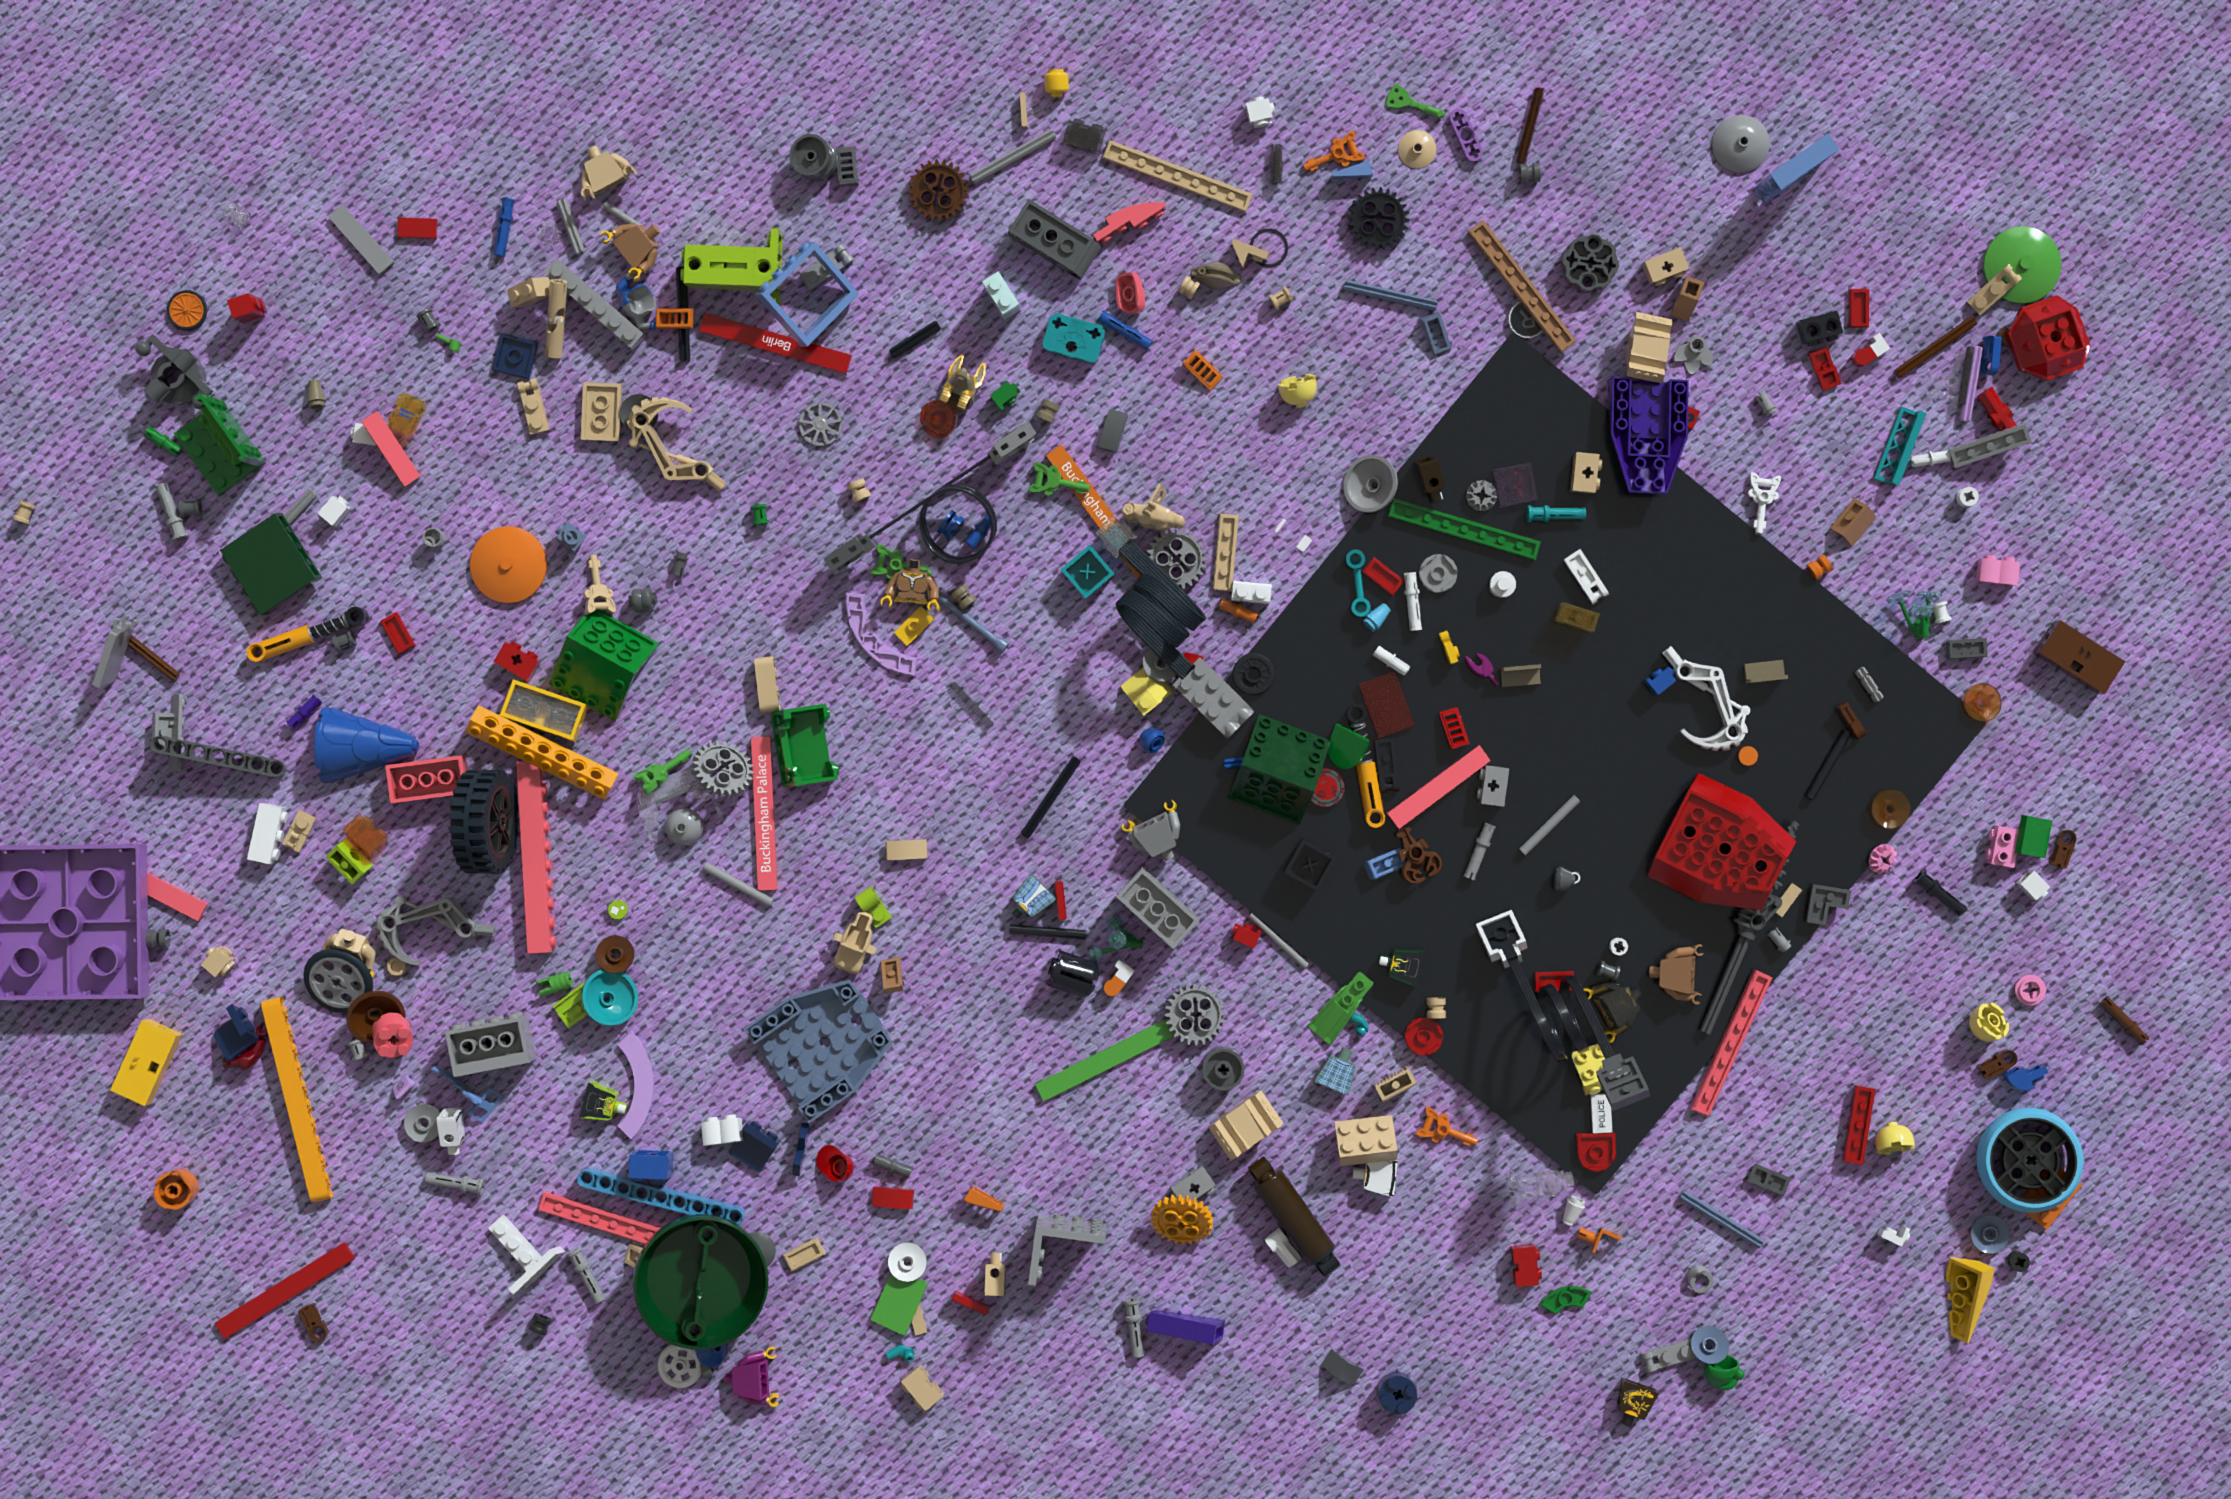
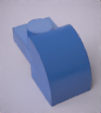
M2039 1064L2027 1071L2024 1067L2018 1066L2002 1075L2011 1086L2020 1090H2032L2035 1087L2031 1081H2040L2049 1072L2046 1066Z

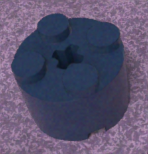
M1398 1371L1383 1376L1378 1383V1398L1385 1410L1392 1414H1406L1414 1407L1417 1401V1390L1414 1382L1407 1374ZM1399 1389L1401 1394H1397V1396H1395L1393 1392H1397Z

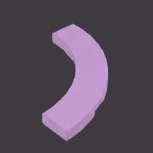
M846 593L847 617L851 630L861 647L870 657L884 667L897 673L915 676L917 657L907 656L893 650L874 632L867 617L865 594Z
M633 1031L618 1044L626 1055L634 1076L633 1100L627 1115L618 1125L630 1139L639 1132L645 1123L654 1096L652 1064L645 1047Z

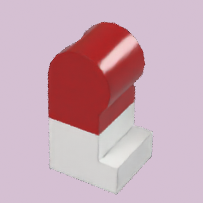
M1880 333L1870 338L1871 345L1861 348L1852 354L1851 361L1855 366L1862 367L1890 349Z

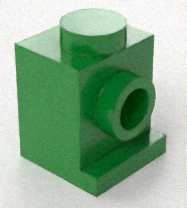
M1007 381L994 391L990 397L1003 412L1005 411L1003 406L1007 405L1009 407L1017 400L1016 396L1021 391L1015 383L1010 384Z

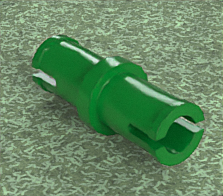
M151 426L145 430L147 433L144 432L143 434L144 437L157 444L159 449L163 448L175 458L179 456V451L183 450V447L171 441L169 436L162 435Z

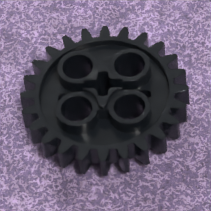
M1373 187L1371 194L1364 190V197L1358 195L1359 202L1353 200L1352 204L1355 208L1350 207L1348 210L1353 213L1347 216V219L1352 220L1347 225L1348 227H1353L1350 234H1357L1354 240L1361 239V246L1365 242L1368 243L1367 249L1374 245L1375 251H1377L1379 246L1385 250L1386 244L1392 248V241L1399 243L1398 236L1402 238L1405 236L1402 230H1408V227L1404 224L1410 222V219L1405 218V216L1409 215V211L1403 210L1407 204H1400L1403 198L1396 199V192L1389 195L1390 189L1383 193L1382 187L1379 188L1378 192ZM1365 205H1372L1375 211L1367 213L1364 209ZM1391 206L1394 209V213L1386 214L1384 207ZM1377 215H1380L1381 219L1394 218L1396 221L1381 220L1380 223H1377L1376 219L1363 220L1361 217L1376 218ZM1367 223L1371 224L1373 226V231H1364L1363 225ZM1384 225L1392 227L1390 234L1383 232L1382 227Z

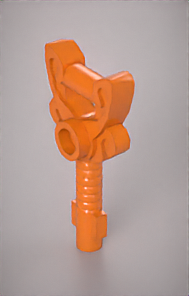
M1355 131L1349 132L1342 140L1339 138L1333 139V146L1330 149L1331 153L1317 159L1313 157L1307 160V163L1303 164L1305 172L1317 170L1318 166L1332 160L1337 164L1341 163V166L1344 168L1348 167L1349 161L1358 162L1366 158L1365 155L1358 152L1354 143ZM1346 143L1351 156H1348L1344 151V144Z
M1425 1108L1427 1117L1423 1127L1416 1131V1135L1431 1137L1432 1141L1436 1143L1439 1142L1440 1138L1444 1139L1449 1135L1463 1141L1462 1143L1465 1145L1476 1146L1478 1139L1474 1138L1473 1134L1468 1132L1464 1134L1450 1128L1447 1114L1442 1113L1439 1116L1432 1108ZM1436 1119L1437 1127L1433 1131H1429L1433 1120Z

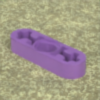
M1455 109L1449 116V122L1466 159L1472 163L1478 162L1483 155L1482 147L1466 112L1462 109ZM1456 113L1459 116H1463L1461 119L1462 125L1467 124V126L1462 127L1459 131L1457 130L1460 127L1459 122L1453 120ZM1469 131L1471 139L1469 141L1462 140L1461 132ZM1473 141H1475V144H1472V147L1474 151H1479V153L1477 154V158H1474V156H1470V146L1465 148L1464 145H1469Z

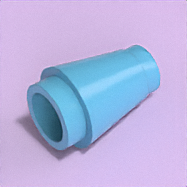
M1382 603L1365 616L1363 623L1373 632L1376 629L1378 630L1391 612L1390 608Z

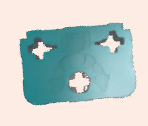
M1055 313L1049 317L1042 345L1048 353L1088 364H1095L1099 360L1105 338V330L1102 325ZM1058 320H1061V324L1064 326H1059V328L1056 329L1055 324L1053 323H1057ZM1097 330L1100 337L1097 336L1096 339H1093L1089 333H1094ZM1071 343H1073L1074 347L1077 348L1076 350H1073L1072 353L1069 352L1068 348H1066L1067 346H1070Z

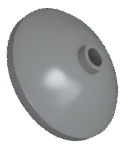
M1736 115L1727 118L1717 127L1712 138V150L1716 160L1722 167L1731 172H1750L1759 167L1769 153L1770 139L1766 128L1757 119L1747 115ZM1742 138L1746 140L1745 145L1740 142Z
M1367 455L1357 459L1349 467L1344 478V494L1350 505L1366 513L1377 512L1385 508L1392 501L1397 490L1398 479L1395 468L1387 459L1377 455ZM1378 483V487L1374 489V485Z

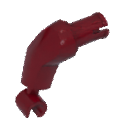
M263 1025L257 1026L256 1033L259 1035V1040L248 1047L240 1056L235 1057L232 1061H228L223 1057V1063H226L223 1065L224 1069L240 1068L243 1071L251 1069L264 1050L267 1041L264 1037L268 1036L267 1028L262 1034Z

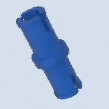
M988 514L985 515L979 524L974 526V531L965 540L974 549L984 535H988V530L991 528Z

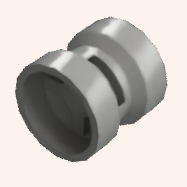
M436 528L425 530L423 541L426 545L434 548L444 545L446 537L443 531Z

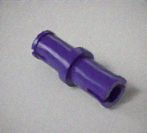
M313 694L303 706L297 708L298 711L286 721L287 724L296 730L306 718L309 719L311 717V713L322 704V701Z

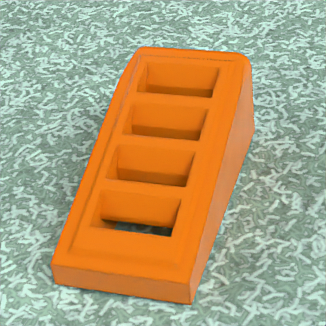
M656 309V328L660 330L693 328L694 309ZM685 313H688V324H685ZM672 314H675L674 324H672ZM679 314H681V324H678ZM666 315H668V324H666Z
M1194 350L1182 363L1209 391L1223 378L1197 350ZM1197 357L1199 361L1193 367H1191L1190 364ZM1203 363L1205 366L1197 373L1195 370ZM1209 369L1210 372L1202 378L1201 375ZM1214 373L1216 377L1208 384L1206 381Z
M971 1186L963 1200L967 1203L997 1211H1002L1004 1208V1203L975 1186Z

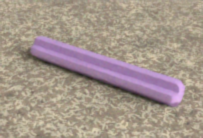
M1973 346L1971 348L1959 418L1963 422H1970L1983 352V348L1980 346Z

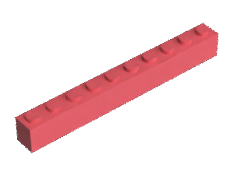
M525 761L516 762L527 954L553 952L557 946L556 936H553L556 922L555 917H552L551 909H554V898H551L550 890H553V879L549 877V871H552V861L548 860V852H551L550 840L547 841V833L550 832V823L546 821L549 805L548 802H545L548 787L547 783H544V776L547 772Z

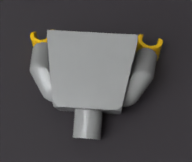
M1173 800V807L1171 809L1167 807L1166 802L1164 803L1165 809L1169 811L1168 814L1164 812L1135 826L1133 821L1128 820L1130 823L1129 829L1122 824L1121 828L1123 831L1128 832V837L1134 848L1145 854L1149 853L1151 857L1161 854L1164 861L1174 857L1171 848L1176 846V840L1179 838L1180 822L1178 814L1175 812L1177 804Z

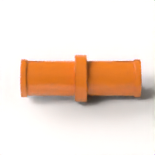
M1225 598L1222 599L1219 606L1220 610L1234 615L1237 619L1239 617L1249 621L1252 624L1255 623L1259 614L1243 607L1241 603L1238 605Z

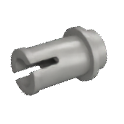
M1766 391L1755 396L1763 410L1762 414H1765L1766 417L1777 411L1776 405H1773Z
M1777 927L1767 934L1778 947V951L1781 950L1783 953L1791 947V941H1787Z

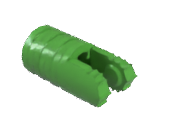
M569 971L536 981L537 986L550 984V987L539 991V997L573 988V981Z

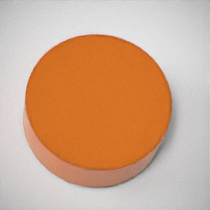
M1745 746L1738 751L1737 757L1741 764L1749 766L1757 761L1758 753L1753 747Z

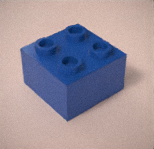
M635 1150L629 1155V1178H634L636 1182H644L646 1179H653V1182L657 1183L665 1182V1180L673 1175L674 1151Z

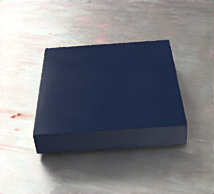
M501 333L492 371L530 380L539 342Z

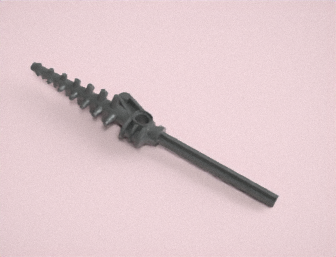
M1792 820L1790 825L1786 827V832L1795 839L1796 836L1794 834L1799 824ZM1781 870L1778 877H1782L1786 872ZM1776 880L1762 911L1742 908L1740 912H1737L1739 916L1734 919V922L1738 925L1740 937L1700 1031L1711 1034L1750 941L1755 939V932L1762 929L1766 922L1782 906V899L1772 894L1773 889L1782 887L1783 884Z

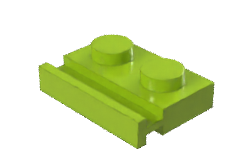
M584 983L552 1006L568 1029L587 1016L581 1001Z

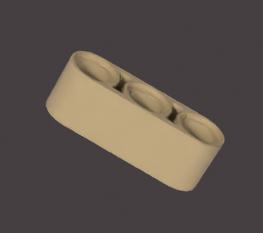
M774 656L754 659L761 713L781 710L778 704L780 698L778 686H776L777 672L776 667H774Z

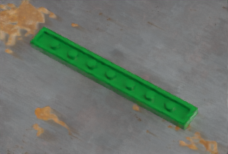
M1395 498L1392 499L1387 516L1534 561L1536 560L1541 543L1537 540Z

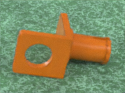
M1581 1227L1580 1233L1577 1235V1239L1593 1244L1592 1254H1595L1603 1233L1618 1240L1622 1239L1621 1235L1601 1228L1600 1232L1596 1234Z

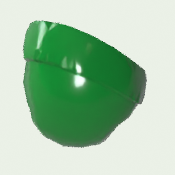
M1728 1354L1724 1360L1717 1364H1704V1375L1708 1383L1722 1391L1733 1389L1738 1381L1745 1377V1373L1740 1369L1738 1360Z

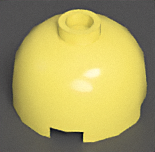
M1305 374L1306 378H1296V376L1281 380V384H1278L1281 398L1290 405H1296L1297 408L1307 406V402L1311 401L1316 395L1317 382L1315 375Z
M1991 1002L1976 1007L1969 1017V1025L1973 1034L1978 1039L1986 1042H1994L2006 1036L2009 1031V1022H2005L2003 1017L2004 1011L1998 1005Z
M1897 1122L1886 1123V1127L1880 1129L1877 1133L1875 1146L1878 1154H1891V1152L1900 1150L1903 1153L1915 1148V1140L1907 1127L1898 1125Z

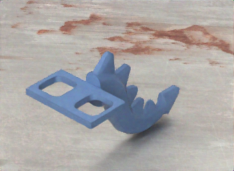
M437 1066L431 1068L437 1074H442L445 1078H448L464 1096L475 1104L468 1112V1116L481 1123L485 1121L503 1098L502 1094L490 1087L480 1097L479 1094L473 1092L460 1079L453 1077V1074ZM490 1092L498 1095L493 1103L485 1100ZM478 1107L486 1110L481 1118L473 1115Z

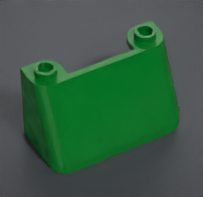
M826 704L785 709L772 713V728L783 787L787 788L838 779V765L829 760L824 723L830 718V711Z

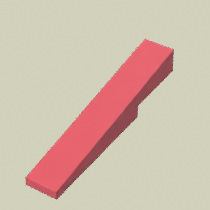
M1478 745L1387 812V815L1395 826L1400 829L1491 760L1480 745Z

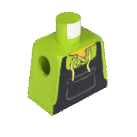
M591 1080L587 1085L579 1118L611 1120L614 1113L625 1115L628 1104L618 1101L620 1092Z

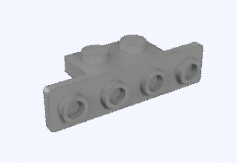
M172 694L171 713H152V739L156 736H167L183 740L182 729L184 727V719L182 718V710L185 707L183 695ZM158 739L156 742V747L159 750L165 747V742L162 739ZM178 743L175 747L176 752L181 754V748L183 747L182 743ZM170 756L169 770L180 771L183 765V758Z

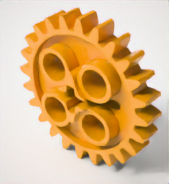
M1179 1194L1178 1198L1171 1195V1199L1165 1196L1164 1201L1158 1200V1205H1154L1150 1222L1153 1223L1152 1229H1156V1234L1161 1233V1238H1168L1167 1242L1174 1240L1176 1245L1178 1242H1181L1183 1246L1185 1242L1192 1245L1193 1241L1199 1243L1200 1239L1205 1240L1206 1235H1210L1213 1226L1212 1212L1208 1211V1206L1203 1207V1201L1197 1203V1198L1190 1200L1189 1195L1186 1198H1182L1181 1194Z

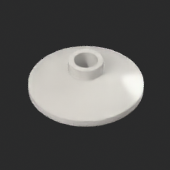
M913 1243L899 1244L891 1251L888 1259V1266L892 1275L906 1282L919 1278L924 1273L927 1264L924 1251ZM907 1258L911 1260V1265L909 1266L904 1265V1260Z

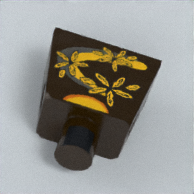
M1622 1377L1616 1406L1619 1412L1624 1413L1621 1423L1632 1427L1635 1417L1645 1420L1659 1392L1654 1388Z

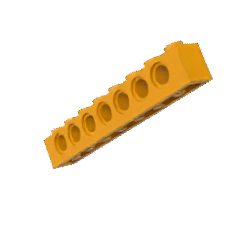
M479 705L465 730L466 733L606 800L619 774Z

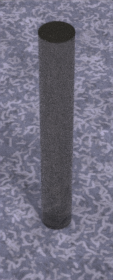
M1970 346L1966 347L1958 397L1959 405L1966 404L1974 347Z
M956 682L949 686L988 729L994 724Z

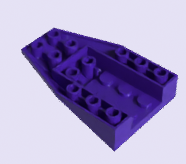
M1612 376L1607 381L1610 434L1628 493L1668 494L1688 438L1689 380L1669 379L1667 382L1658 383L1652 381H1632V377Z

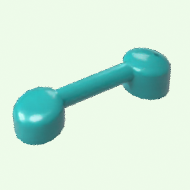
M1354 549L1346 556L1348 566L1353 569L1356 599L1353 601L1351 609L1356 616L1363 617L1371 609L1369 601L1364 598L1361 567L1365 563V556L1362 551Z

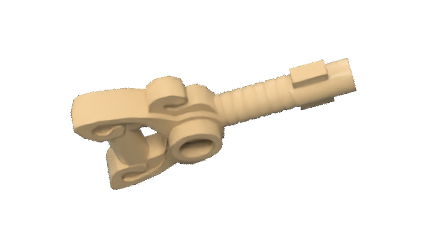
M590 555L588 568L591 569L593 585L583 593L584 598L587 599L585 614L589 615L595 610H605L609 614H614L616 606L611 598L614 593L611 589H607L606 585L601 584L599 568H601L600 560L597 559V555ZM600 598L604 602H594V599Z

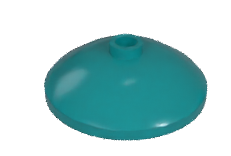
M602 969L592 974L584 983L581 1001L586 1014L593 1021L604 1026H616L624 1023L634 1014L638 1004V992L632 979L624 972L609 973ZM604 996L608 997V1003L604 1002Z

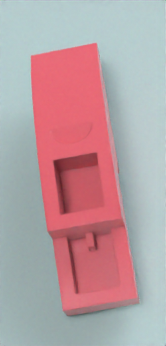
M1162 202L1142 203L1114 212L1105 218L1108 226L1095 233L1093 238L1097 243L1102 242V244H1105L1112 239V234L1117 231L1120 234L1128 229L1129 223L1133 229L1138 227L1140 230L1149 224L1148 220L1151 218L1157 219L1164 215L1166 205Z

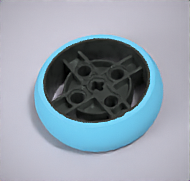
M2019 1108L2006 1112L1996 1118L1982 1134L1976 1155L1978 1173L1988 1192L2006 1207L2027 1213L2050 1210L2067 1200L2080 1182L2084 1165L2080 1142L2070 1126L2053 1113L2037 1108ZM2032 1121L2042 1123L2048 1126L2049 1129L2043 1134L2034 1131L2018 1133L2012 1125ZM1998 1140L2003 1145L2000 1157L2002 1171L1995 1176L1992 1166V1153ZM2016 1140L2020 1142V1148L2017 1151L2012 1148V1144ZM2046 1142L2048 1150L2043 1153L2040 1150V1145ZM2064 1144L2067 1153V1168L2064 1178L2061 1179L2056 1174L2059 1168L2057 1149ZM2027 1156L2033 1157L2032 1164L2026 1163L2028 1161L2026 1159ZM2014 1168H2018L2020 1172L2017 1178H2013L2011 1174ZM2043 1169L2047 1171V1177L2044 1180L2039 1177V1173ZM2017 1186L2024 1189L2042 1187L2048 1195L2036 1199H2025L2017 1197L2010 1192Z

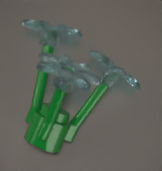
M1902 590L1899 593H1893V596H1889L1886 599L1888 603L1896 600L1897 604L1900 605L1908 624L1909 632H1913V637L1924 638L1929 636L1930 613L1935 612L1931 609L1934 607L1931 602H1933V597H1942V594L1930 591H1919L1917 593V596H1924L1926 602L1923 601L1921 605L1914 603V608L1909 609V612H1915V617H1920V619L1914 621V624H1912L1903 603L1904 597H1907L1911 591Z

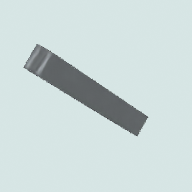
M156 736L150 742V747L154 752L272 777L283 776L287 771L286 764L282 760L167 736ZM158 739H162L165 742V747L162 750L156 747ZM178 743H182L185 747L182 754L177 753L175 750ZM197 747L204 749V755L201 758L195 755ZM217 751H221L224 755L221 762L216 761L214 758ZM236 755H240L243 758V763L240 766L234 764V757ZM255 759H259L263 763L260 770H256L253 767ZM275 763H279L282 766V771L279 774L274 773L272 770V766Z

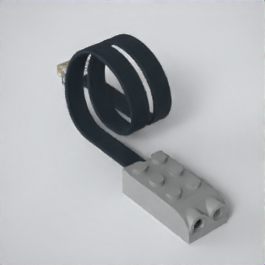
M1111 516L1095 534L1104 542L1102 547L1115 560L1119 557L1120 553L1142 575L1132 586V590H1128L1116 602V609L1130 629L1180 677L1173 686L1228 739L1254 713L1253 709L1200 657L1192 665L1176 649L1189 637L1190 634L1187 628L1195 631L1206 620L1205 614L1133 542L1138 538V535L1125 522L1121 525Z

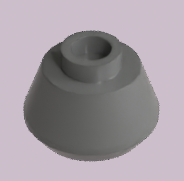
M1563 867L1555 869L1554 890L1557 893L1568 891L1570 887H1574L1575 875H1572L1571 871Z

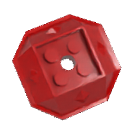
M2058 295L2020 308L2005 334L2018 371L2028 373L2043 381L2083 368L2090 348V342L2078 309ZM2051 334L2054 335V337H2055V342L2052 341V339H2051Z

